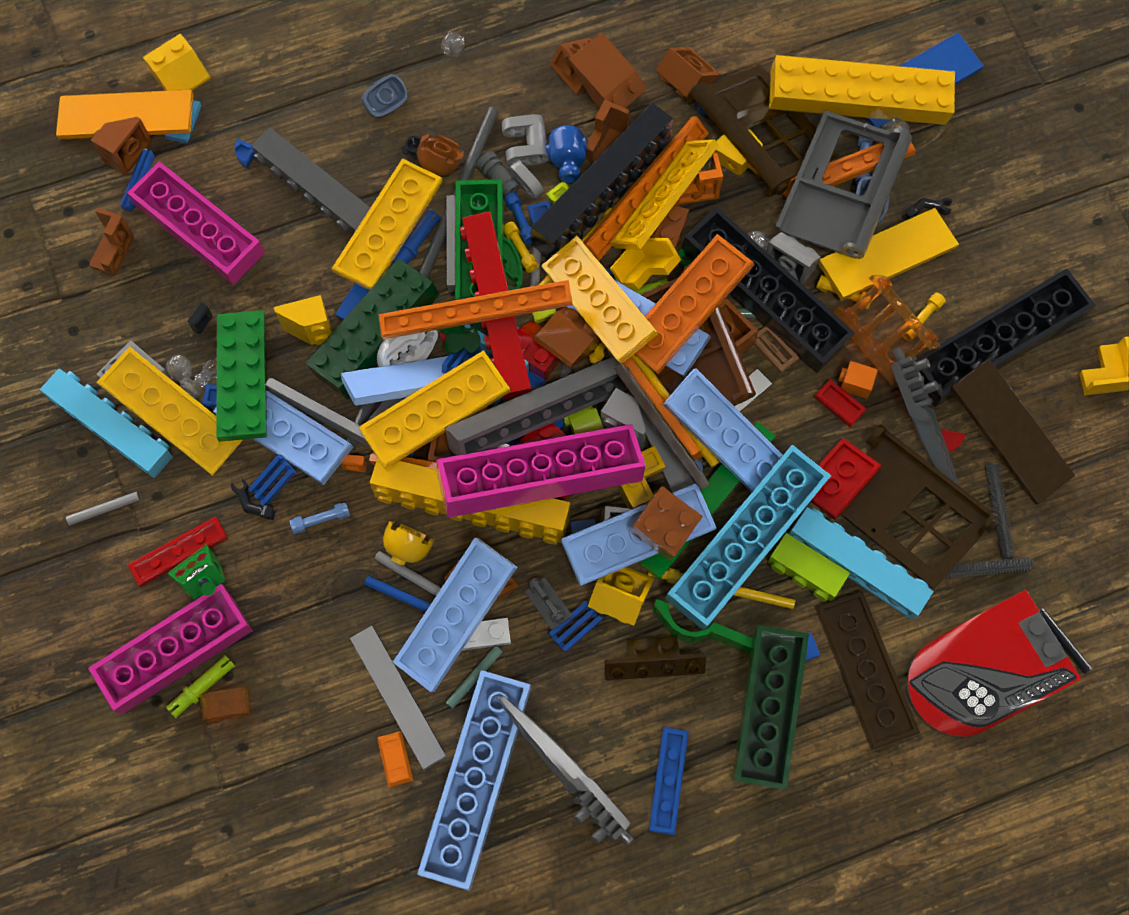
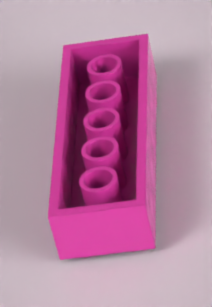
M160 161L127 192L134 206L232 285L265 254L258 239Z
M220 584L212 595L201 596L88 669L112 710L123 715L253 630L229 591L223 584Z

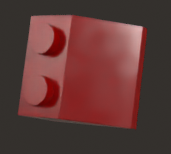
M530 321L518 329L524 359L529 363V372L531 371L546 382L561 360L533 340L543 327L534 321Z

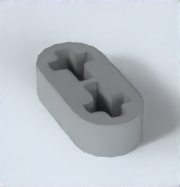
M517 160L508 167L516 177L520 187L530 198L536 199L544 193L540 182L521 161Z

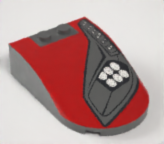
M1024 590L924 646L911 661L906 679V691L912 709L925 725L936 732L956 738H966L985 732L1082 678L1027 590Z

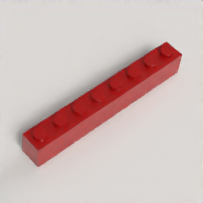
M490 211L463 217L464 226L460 227L463 241H468L469 248H465L467 261L473 263L474 269L470 270L472 283H477L479 290L474 292L475 297L509 291ZM515 316L481 322L482 327H487L488 335L484 336L487 350L492 349L493 358L489 359L510 388V392L503 396L504 401H509L531 392L532 389Z

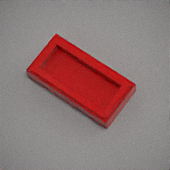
M831 379L814 396V399L849 428L867 410Z

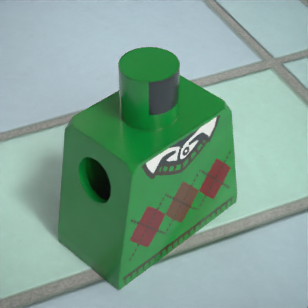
M207 544L168 572V575L181 591L194 601L203 595H212L216 587L225 581L221 562Z

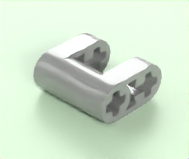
M532 114L509 117L502 121L501 125L504 136H526L527 142L525 146L512 147L506 151V161L509 166L517 160L521 161L525 166L542 164L549 160L546 152L547 139L544 119L541 115Z

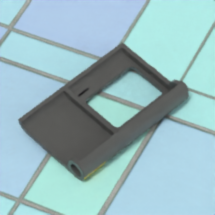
M825 110L778 219L776 229L785 235L793 236L796 239L851 258H863L911 143L912 136L909 131L903 127L887 131ZM843 132H848L884 145L883 152L864 195H857L822 182L826 168Z

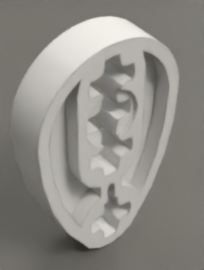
M437 330L428 331L426 334L423 332L385 339L378 349V366H389L391 359V365L426 360L438 338Z

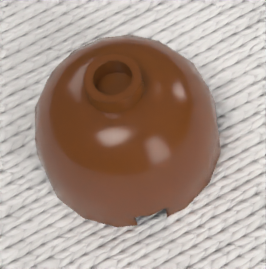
M431 134L422 136L417 150V159L420 166L440 177L453 174L458 169L464 155L463 151H459L460 146L453 140L441 135H437L436 138H430Z

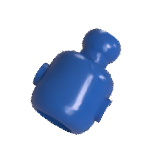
M563 125L554 129L549 136V144L546 145L548 158L551 159L555 167L560 169L559 177L565 183H573L580 177L579 167L583 165L586 159V151L588 150L587 138L584 137L583 132L579 128L572 125Z

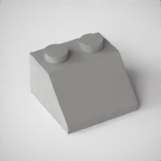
M782 232L771 239L767 249V253L802 285L805 284L816 269L821 257L814 249L803 246L793 236L785 235Z

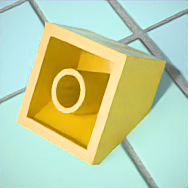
M181 34L143 57L150 73L165 91H193L211 79L193 48Z
M321 295L274 307L282 329L310 345H322L332 334L328 314Z
M628 567L601 577L596 582L588 607L598 613L614 617L622 623L634 626L654 578Z

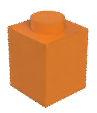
M850 361L847 369L842 368L838 381L842 382L841 388L847 393L867 399L872 391L878 369Z

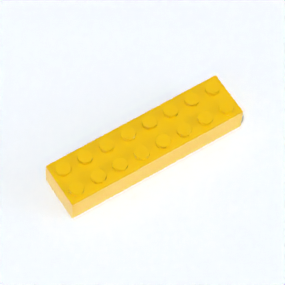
M776 55L771 67L769 109L824 114L826 110L842 116L946 125L954 114L955 72Z
M377 458L370 485L378 501L386 504H391L392 501L401 503L402 507L414 510L415 507L425 509L424 511L431 515H438L439 513L447 515L436 469L398 461L384 469ZM551 498L450 517V519L455 521H462V519L470 520L472 524L479 527H485L486 525L494 526L496 530L504 533H509V531L518 532L524 538L532 539L535 536L543 538V541L555 545L557 542L561 543L560 540L565 537L570 518V502Z

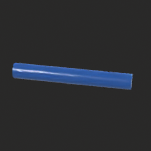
M367 576L364 585L424 612L431 605V603L370 576Z

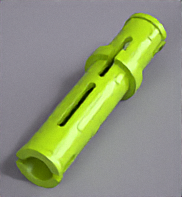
M224 654L220 660L189 687L185 686L182 689L183 692L165 707L170 712L177 707L171 714L178 718L193 702L196 704L199 701L198 698L234 668L235 665L231 661L228 662L229 659Z

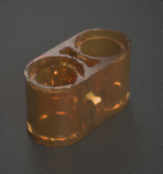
M232 688L200 695L203 722L220 721L251 714L248 688Z

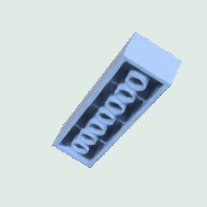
M481 670L419 867V876L464 890H471L519 731L497 697L500 695L505 697L524 713L531 691L530 684Z

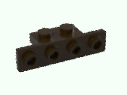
M677 636L628 639V659L604 661L605 680L607 681L704 674L706 668V656L704 653L680 655Z

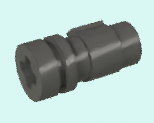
M493 151L486 152L479 158L476 167L483 172L485 177H489L491 180H502L505 196L519 190L520 185L516 181V177L508 168H504L503 162L498 159V156Z

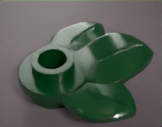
M480 322L473 323L471 328H465V325L437 330L447 335L445 351L448 354L458 353L464 348L473 354L481 343L478 333L481 327Z

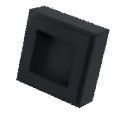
M200 303L189 318L188 323L193 331L200 334L213 315L208 306Z

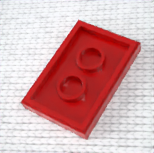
M842 438L819 463L818 466L829 473L831 477L810 502L836 520L880 471L881 465Z

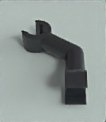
M921 198L904 211L905 214L902 218L909 220L915 217L923 208H935L940 214L949 215L952 209L945 208L943 205L950 206L953 200L943 198L941 201Z
M242 479L243 488L241 490H237L236 486L231 483V489L238 495L244 512L258 515L268 520H274L276 511L273 510V507L251 504L247 493L249 485L244 479Z

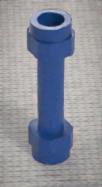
M511 192L504 199L509 210H512L521 229L520 234L526 245L532 244V226H529L520 207L522 203L517 193Z

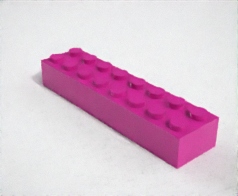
M630 424L437 459V476L447 518L641 482L643 481L646 465L633 425Z

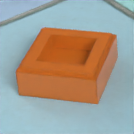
M347 454L340 464L343 470L365 472L367 468L364 456Z

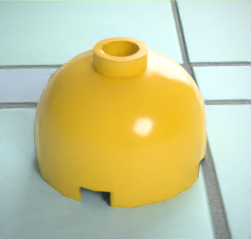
M389 521L384 532L383 545L386 551L392 555L391 560L403 566L406 562L416 563L423 560L430 552L434 540L430 538L429 542L424 540L425 534L403 524H400L399 527H393L395 522Z

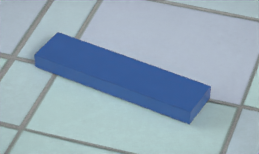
M663 727L649 832L675 835L689 731Z

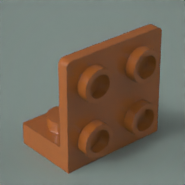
M590 38L560 44L550 62L552 68L576 95L583 93L585 87L568 59L592 40Z

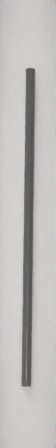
M494 107L488 108L458 180L471 179L476 163L481 156L498 116V109ZM455 185L454 190H453V192H452V194H451V195H455V197H456V185ZM447 206L419 269V273L426 278H429L447 235ZM375 402L362 404L354 423L360 426L366 423ZM348 436L346 441L351 443L353 446L352 450H355L358 441Z

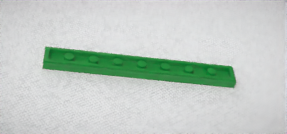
M758 421L754 424V427L772 443L776 435ZM723 464L708 480L709 485L700 490L711 516L740 482ZM692 540L685 542L674 558L667 560L658 553L644 559L640 566L660 581Z

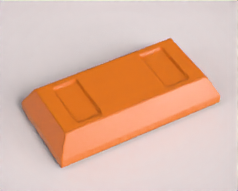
M402 731L377 737L388 788L414 781Z

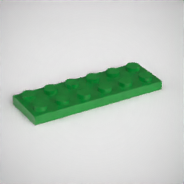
M264 310L217 314L216 438L218 442L266 438Z

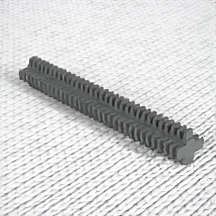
M988 463L985 466V470L987 471L989 491H991L989 493L992 497V508L998 514L996 520L999 521V524L996 527L998 529L996 531L998 532L997 537L999 538L1001 558L1013 559V556L1016 554H1013L1015 551H1012L1015 549L1012 548L1014 545H1011L1014 543L1011 542L1013 539H1010L1013 536H1009L1012 534L1009 533L1012 530H1008L1011 527H1009L1010 524L1007 525L1010 521L1007 522L1009 519H1006L1009 517L1006 516L1008 513H1005L1008 511L1005 510L1007 507H1004L1007 505L1004 504L1006 501H1003L1006 498H1002L1005 496L1003 495L1005 492H1002L1004 487H1000L1003 485L1000 484L1003 481H999L1002 479L999 478L1001 475H998L1001 473L999 472L1000 469H998L1000 466H998L999 463Z
M1028 557L957 564L946 577L948 580L949 577L952 579V576L954 579L955 576L957 579L958 576L961 579V575L963 578L964 575L966 578L967 575L970 578V575L973 577L974 574L975 577L977 575L980 577L981 574L982 577L983 574L986 576V573L987 576H989V573L992 576V573L995 575L996 572V575H998L999 572V575H1001V572L1004 574V571L1005 574H1007V571L1009 574L1010 571L1013 574V570L1014 573H1016V570L1018 573L1019 570L1022 573V570L1025 572V569L1027 572L1028 569L1031 572L1033 561Z

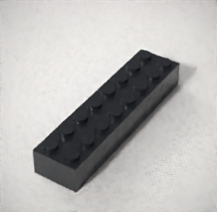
M651 103L531 227L532 247L536 248L548 260L574 237L578 236L581 240L583 232L588 227L592 228L596 224L602 212H606L611 208L613 201L618 196L622 197L625 194L628 185L632 181L636 182L642 175L643 170L650 166L657 158V155L671 142L673 118L654 103Z
M716 207L685 236L681 248L695 260L718 234L753 261L754 266L730 293L818 373L849 343L855 332Z
M1065 269L916 357V362L927 358L930 363L929 368L919 371L921 376H924V385L936 381L939 386V390L928 394L929 398L933 399L932 404L934 407H937L955 396L950 387L985 360L990 359L997 370L1087 317L1096 304L1071 272Z

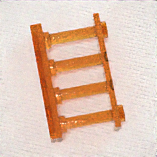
M872 275L869 279L875 286L853 307H838L833 313L855 332L852 339L891 385L898 384L891 368V364L897 361H892L887 355V350L911 328L920 340L905 353L906 358L914 355L917 356L926 347L929 350H935L941 347V345L937 342V335L931 329L927 330L891 288V281L884 275ZM882 293L890 304L867 325H862L857 319L858 314ZM897 311L905 322L882 343H877L872 337V332Z

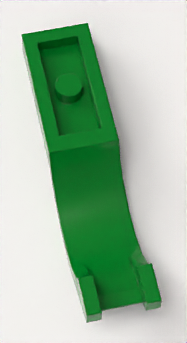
M656 599L652 610L668 632L673 636H677V639L680 641L694 643L711 638L745 653H751L753 638L715 622L709 628L700 632H689L680 628L673 621L669 613V604Z

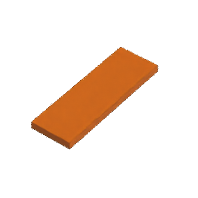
M717 234L645 316L659 334L634 355L659 374L754 266V262Z

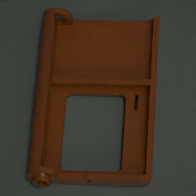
M690 264L684 267L683 270L685 271L690 266ZM678 278L660 285L641 296L655 303L662 298ZM718 306L702 324L705 333L709 334L711 338L709 344L704 347L688 374L693 369H697L733 406H736L753 398L756 392L721 308ZM666 366L659 374L652 370L670 395L685 379Z

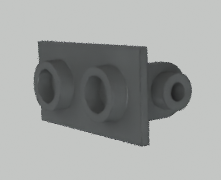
M545 577L541 580L534 578L529 582L531 587L524 592L552 630L573 616Z

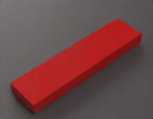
M214 517L129 563L128 567L138 586L142 587L171 571L206 544L211 549L229 538L218 518Z

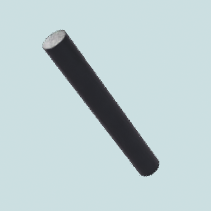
M1044 608L1039 610L1068 655L1084 674L1089 672L1092 667L1046 610Z

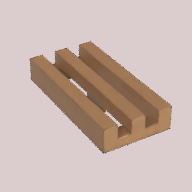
M765 326L758 331L754 346L780 374L799 360V357L769 328ZM764 333H767L771 337V339L785 352V354L790 358L789 360H787L781 354L778 348L768 340ZM761 341L771 350V352L761 343ZM774 355L783 363V365L774 357Z

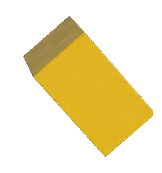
M649 238L641 249H626L610 269L619 283L631 290H639L651 275H669L681 261V258L669 238Z
M1124 337L1118 344L1099 346L1096 350L1101 368L1082 370L1079 373L1084 395L1129 390V337Z
M655 446L641 452L646 465L643 481L616 486L628 509L638 508L650 501L653 493L646 478L666 468Z

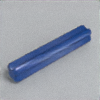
M143 149L120 203V206L125 211L131 212L135 207L127 192L149 172L155 157L150 150Z

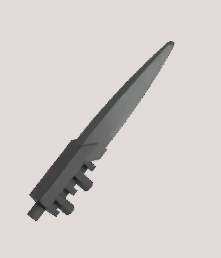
M902 347L893 350L897 362L891 364V368L922 445L932 465L959 485L949 451L936 419L937 416L934 409L929 407L933 403V399L929 398L928 394L939 390V386L936 381L924 385V376H921L919 372L930 367L929 360L925 358L916 362L915 355L906 358Z
M498 696V701L516 727L550 770L562 782L564 788L570 794H577L573 802L580 804L582 809L574 816V819L579 824H582L590 816V821L599 826V829L591 836L592 840L599 844L605 837L609 842L619 837L625 845H628L633 840V837L626 830L630 822L594 780L539 725L505 697Z

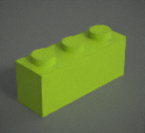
M788 533L784 535L768 561L775 572L781 575L785 573L793 578L792 581L801 588L807 587L814 592L813 595L824 602L833 601L850 574L847 570Z

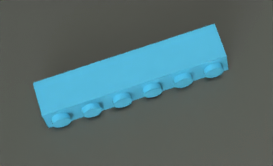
M59 368L41 387L40 391L49 400L152 478H155L173 458L168 451L170 446L160 438L154 440L150 437L152 433L140 424L139 427L132 423L134 419L124 411L118 413L114 410L116 406L107 398L103 400L96 396L98 392L90 385L82 386L79 383L80 379L74 373L69 371L66 374Z
M808 507L803 511L789 532V535L850 572L848 578L910 620L919 616L934 592L928 588L929 586L926 582L918 578L914 579L907 574L908 572L905 568L897 564L893 565L887 561L883 553L869 549L865 546L866 543L862 539L850 536L844 532L845 529L841 525L826 520L820 511Z

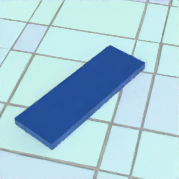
M956 33L900 65V67L954 71L955 85L981 71L984 65L961 35ZM865 118L870 125L878 128H883L895 121Z

